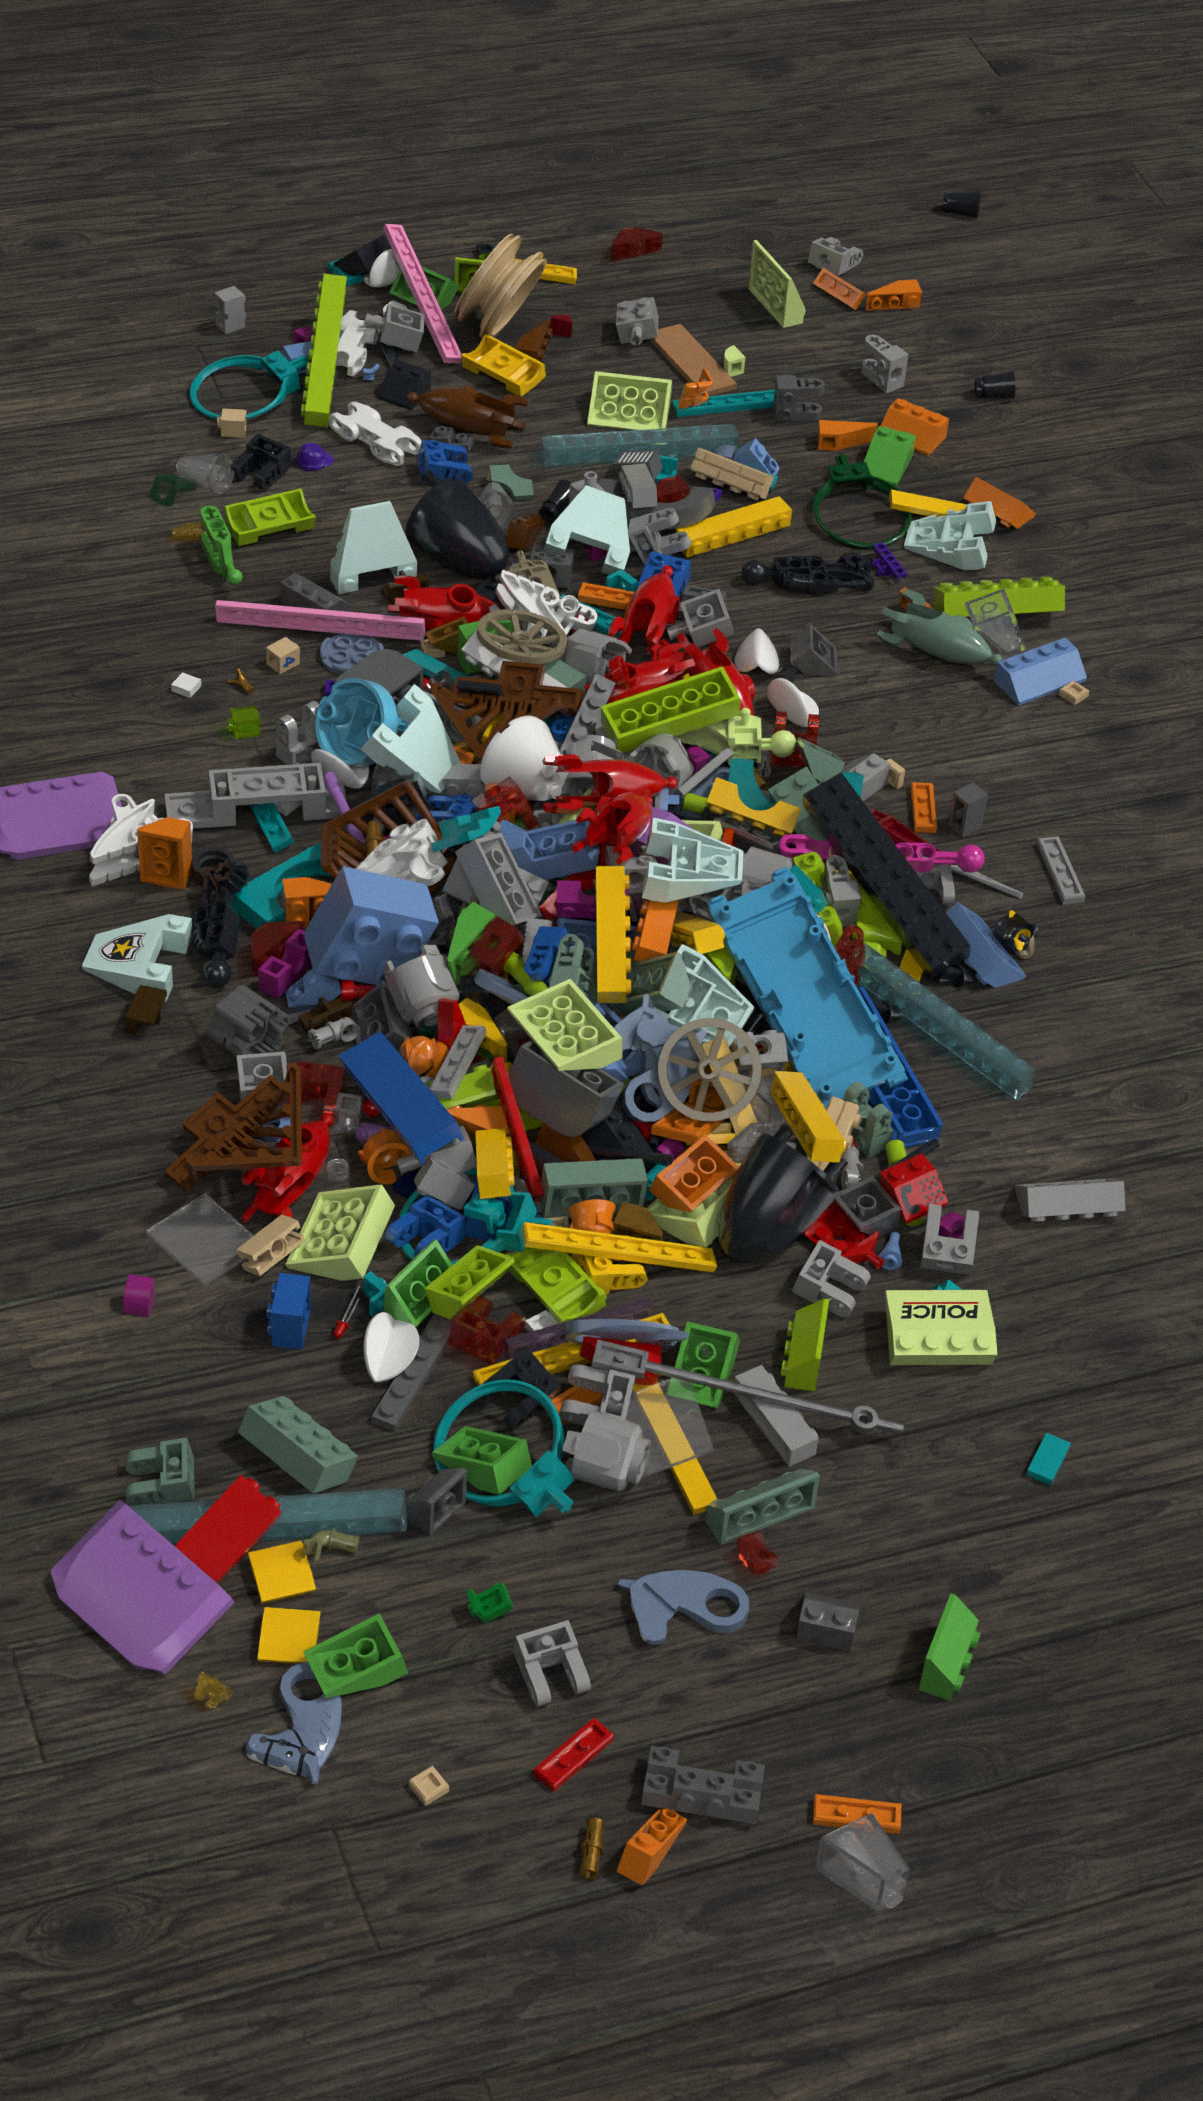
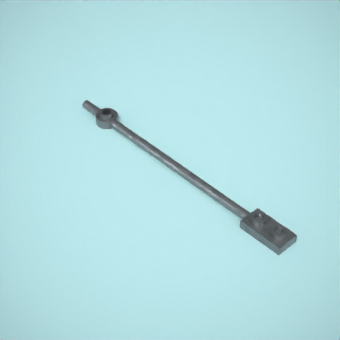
M597 1340L591 1365L594 1368L606 1371L610 1369L636 1375L635 1378L643 1379L644 1373L647 1371L849 1421L852 1428L862 1434L871 1433L875 1428L898 1434L903 1432L904 1424L878 1418L876 1411L869 1406H858L854 1411L816 1403L647 1361L649 1352Z

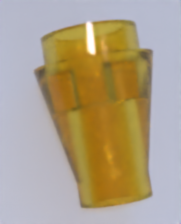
M195 520L172 528L174 540L198 541L203 533L201 522H195Z

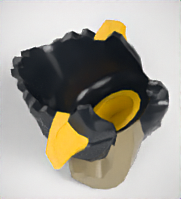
M1010 910L1009 915L1002 917L997 924L992 926L991 931L1007 950L1015 952L1019 958L1029 959L1034 953V942L1038 936V926L1035 923H1027L1019 913Z

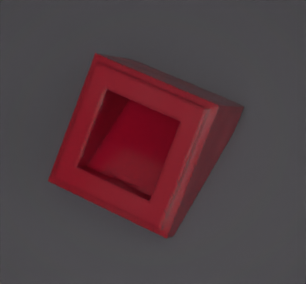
M570 315L551 316L550 328L553 329V334L572 337L573 322Z

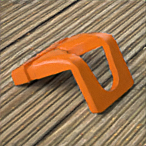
M703 368L699 382L686 383L684 385L683 395L678 403L681 409L707 402L708 393L706 390L712 387L713 379L706 368Z

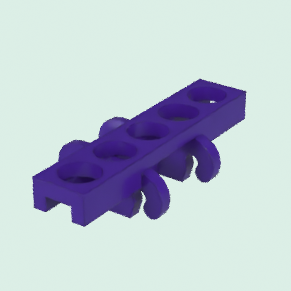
M883 542L873 544V551L880 558L874 560L871 564L873 568L878 569L877 574L879 576L893 575L896 580H899V577L906 578L907 572Z

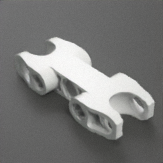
M349 310L342 317L336 366L347 367V375L355 376L362 369L367 357V349L364 346L366 343L375 345L380 333L378 328L363 325L364 321L356 318L357 311Z
M351 402L348 404V416L337 412L329 415V425L340 437L349 442L358 438L370 445L372 454L383 462L400 466L404 463L403 452H409L417 455L422 441L418 436L402 425L394 429L383 423L379 413L367 405ZM336 420L342 425V427L337 425ZM410 440L415 443L416 447L410 443Z

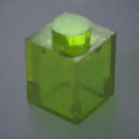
M256 705L230 709V718H227L228 730L233 732L235 739L261 736L260 717Z

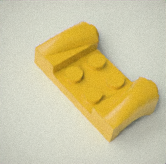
M488 334L483 336L480 344L474 351L461 355L464 368L476 374L482 371L505 383L506 390L521 397L535 388L546 377L545 364Z

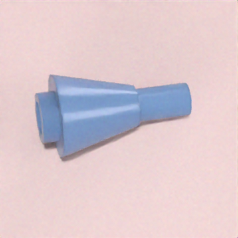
M898 1232L890 1233L889 1242H887L878 1255L884 1260L883 1269L896 1270L902 1265L898 1244L900 1234Z

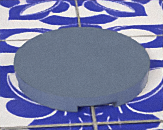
M340 633L323 641L320 647V659L328 670L342 675L344 671L356 665L359 660L364 659L374 651L384 648L382 643H379L372 636Z

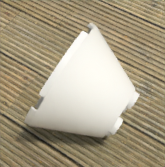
M523 716L508 723L510 726L502 733L498 732L489 743L481 762V781L484 782V785L497 783L507 786L518 792L524 800L546 801L551 798L556 799V796H560L562 793V787L569 772H555L558 768L557 766L543 765L542 760L545 756L560 754L548 726L534 716Z

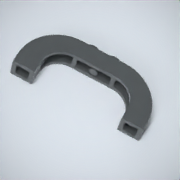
M601 479L598 484L607 493L623 497L620 480ZM694 486L686 498L673 503L657 502V506L633 508L631 503L625 500L627 526H629L630 519L667 508L675 509L679 521L674 526L666 529H678L693 525L707 517L715 507L713 488Z

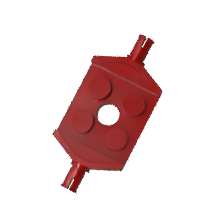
M832 1202L802 1233L815 1245L821 1240L842 1251L841 1256L856 1264L868 1261L877 1269L884 1264V1260L873 1253L878 1242L879 1232L875 1231L872 1235L859 1231L852 1221L839 1210L840 1208L835 1202ZM836 1237H841V1238H844L845 1240H844V1241H843V1240H837V1241H836L834 1238H836Z

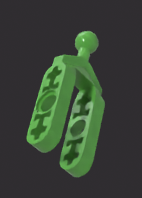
M205 506L200 510L201 523L206 531L201 535L202 548L215 573L221 574L231 585H238L242 581L243 576L233 566L231 534L219 510L214 506Z

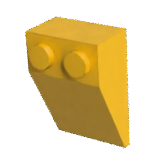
M468 998L464 999L459 1006L466 1025L485 1026L487 1032L477 1050L480 1061L489 1059L492 1064L494 1058L503 1056L504 1063H506L507 1043L488 1012L480 1004Z

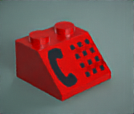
M922 1153L880 1172V1185L900 1206V1217L906 1224L927 1215L929 1204L941 1205L942 1208L948 1205V1199L937 1171Z

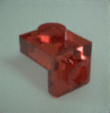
M757 1530L737 1538L740 1562L754 1575L767 1573L770 1569L779 1566L778 1556L765 1546L763 1532Z

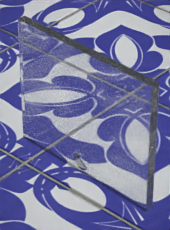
M206 1193L146 1230V1234L204 1286L244 1261L246 1258H240L236 1249L254 1236Z
M670 1378L631 1393L626 1420L639 1424L642 1430V1438L651 1441L648 1460L641 1478L715 1451L691 1382Z

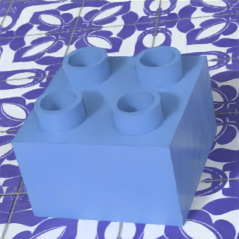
M342 866L305 930L304 938L314 973L378 985L381 981L387 984L383 972L386 962L392 961L394 968L405 962L418 958L422 951L421 946L426 945L439 922L427 884Z

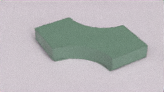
M509 464L489 465L491 486L505 489L511 494L513 500H534L532 479H524L513 473Z

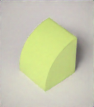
M733 345L725 351L723 369L731 377L743 374L745 356Z

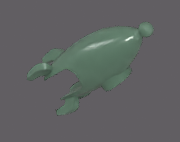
M907 589L903 590L902 596L913 602H907L906 613L895 612L883 607L881 613L893 619V634L879 630L877 636L891 646H899L905 640L927 654L956 664H980L991 661L994 666H997V662L1003 660L1000 654H992L989 645L974 629L968 618L961 615L951 616L939 610L926 607L924 596L918 592Z

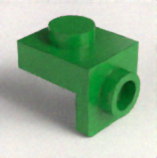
M502 1582L478 1595L472 1589L466 1591L469 1598L467 1607L473 1617L478 1616L485 1624L514 1609L508 1590Z

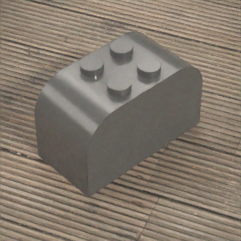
M382 649L374 651L364 659L359 660L352 668L344 671L335 682L336 684L347 678H358L378 683L390 693L395 705H397L414 684L423 691V667L397 651Z
M533 1040L520 1046L508 1074L517 1106L525 1110L529 1116L547 1124L551 1130L569 1137L579 1136L605 1120L612 1112L624 1083L600 1068L558 1071Z

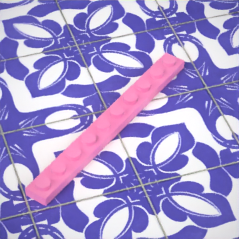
M385 224L383 231L420 312L425 314L424 321L443 362L461 364L462 354L403 226Z
M217 600L215 604L217 622L421 641H424L425 638L424 618Z

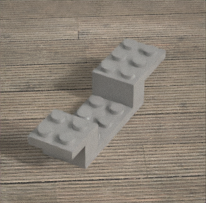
M321 763L209 770V791L165 794L167 817L188 819L192 822L193 829L236 826L235 805L300 801L303 821L333 819L340 815L332 796L324 784ZM339 781V784L342 788V793L346 800L343 781Z

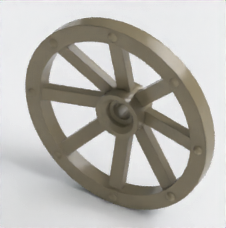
M515 609L497 610L484 615L478 623L477 637L480 643L490 652L511 661L532 664L548 663L560 658L566 650L567 636L563 629L550 619L536 613ZM511 620L512 634L497 621ZM519 620L535 625L528 632L522 631ZM490 625L502 636L486 632V628ZM542 628L553 634L533 639ZM496 642H500L506 645L501 646ZM558 642L555 648L540 646L542 644Z
M718 1018L697 1019L678 1028L666 1041L658 1063L659 1082L667 1100L682 1114L700 1121L724 1120L741 1112L754 1098L759 1088L762 1074L761 1058L750 1036L737 1025ZM703 1027H718L709 1057H706L693 1030ZM725 1030L732 1032L745 1044L744 1047L720 1060H716ZM684 1035H687L700 1060L699 1063L671 1055L674 1046ZM750 1053L753 1068L752 1078L722 1070V1067ZM668 1061L696 1069L697 1072L670 1086L667 1071ZM712 1065L714 1072L707 1074L705 1067ZM723 1077L750 1086L740 1101L733 1105L718 1078ZM702 1079L695 1109H692L682 1103L675 1093ZM709 1082H712L727 1108L726 1110L714 1113L702 1112Z

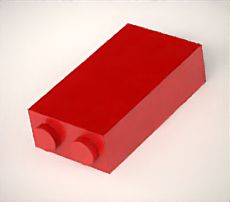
M240 1475L175 1544V1547L217 1584L226 1577L281 1517L282 1512L279 1510L281 1505L272 1496L269 1495L266 1498L258 1490L261 1487L251 1477L245 1479Z

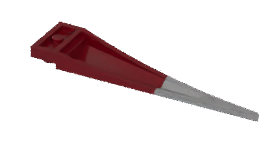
M876 809L870 810L895 845L899 843H928L895 817ZM951 865L952 872L1022 899V892L1001 884L979 872L968 873L962 871L958 865Z

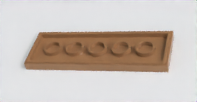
M681 324L658 329V337L649 339L689 383L699 382L702 370L706 368L713 379L712 387L706 390L708 397L737 389V383Z

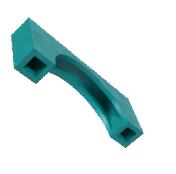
M732 757L728 782L737 784L738 795L744 805L757 811L767 810L775 806L764 795L756 782L753 768L754 760ZM842 771V774L861 798L864 774Z
M321 842L248 882V886L243 887L242 893H234L233 909L267 938L284 929L285 911L276 900L283 890L282 879L312 876L333 877L330 873H325L321 867Z

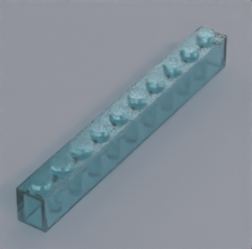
M734 424L541 436L540 453L544 467L615 462L622 451L658 450L660 456L673 458L695 457L698 448L713 453L716 448L724 445L736 446V453L739 436Z
M862 941L847 951L846 967L856 970L854 979L883 1001L897 1004L904 1017L1015 1100L1032 1089L1036 1068Z
M404 1488L324 1494L307 1493L292 1496L278 1495L273 1498L281 1505L279 1508L282 1512L281 1517L259 1541L309 1538L317 1531L333 1530V1528H336L337 1532L349 1535L406 1531L407 1512ZM217 1500L140 1504L130 1506V1508L175 1546Z

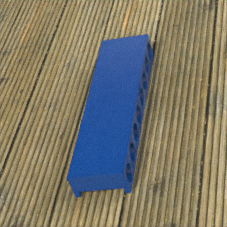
M859 987V992L872 1015L876 1013L883 1033L889 1036L891 1046L902 1063L908 1078L905 1082L889 1088L884 1083L870 1089L868 1102L873 1109L875 1106L883 1104L892 1112L890 1126L894 1130L892 1140L902 1141L905 1148L925 1144L934 1138L938 1141L943 1122L865 988Z
M381 1031L339 1055L349 1076L421 1165L426 1163L424 1157L454 1139L458 1138L460 1142L464 1140L457 1121Z

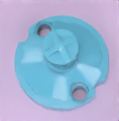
M347 678L332 686V693L329 697L325 696L322 698L316 713L315 729L317 740L322 750L333 754L346 765L366 767L376 762L360 749L380 725L384 723L400 737L409 724L398 716L395 702L383 686L368 680Z

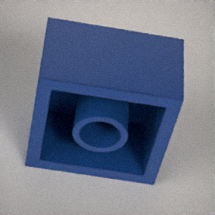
M279 1273L278 1282L272 1285L271 1298L274 1299L273 1303H268L267 1318L269 1319L267 1335H271L272 1346L303 1349L311 1311L310 1276Z

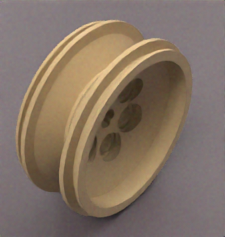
M513 234L507 235L494 248L468 283L455 307L454 314L458 315L460 322H464L476 310L480 309L481 314H483L479 333L481 338L485 334L495 337L507 325L531 293L547 264V260L542 259V252H537L535 255H531L522 261L514 260L522 241V237L519 235L515 237Z

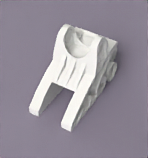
M505 570L502 571L500 576L502 584H498L496 594L506 609L523 610L544 616L559 625L566 635L571 628L577 631L580 629L592 631L597 620L596 611L591 607L580 604L574 596L567 595L560 600L559 594L555 589L548 586L545 588L540 583L534 581L531 583L529 579L521 576L517 578L516 574ZM551 595L554 600L548 602L544 597ZM559 606L557 612H555L554 607ZM519 620L522 630L526 632L535 625ZM542 628L533 639L553 634ZM558 642L547 643L546 645L555 648Z
M117 794L112 798L111 806L114 817L111 819L110 827L99 838L90 853V861L93 865L95 864L89 875L91 886L104 883L107 879L110 881L121 877V875H128L135 872L136 869L137 871L140 870L139 858H136L139 856L137 830L141 826L164 819L157 818L154 815V799L136 805L132 798L126 794ZM123 800L126 801L128 805L125 807H119L116 805V802ZM179 818V819H181V820L190 821V820L185 819V818ZM190 821V823H191V843H192L193 824H192V822Z
M422 819L414 823L410 828L407 824L396 827L390 833L392 839L381 842L356 868L358 870L427 884L428 887L443 878L445 873L442 867L448 862L440 850L433 852L431 843L438 841V837L427 819Z

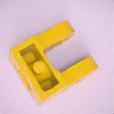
M574 1253L571 1256L589 1278L604 1290L605 1294H609L610 1290L639 1288L648 1279L644 1267L640 1264L619 1265L612 1264L611 1262L620 1261L618 1259Z

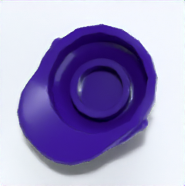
M305 443L299 449L295 463L304 471H317L330 466L333 463V457L328 452H324L321 446L315 443Z

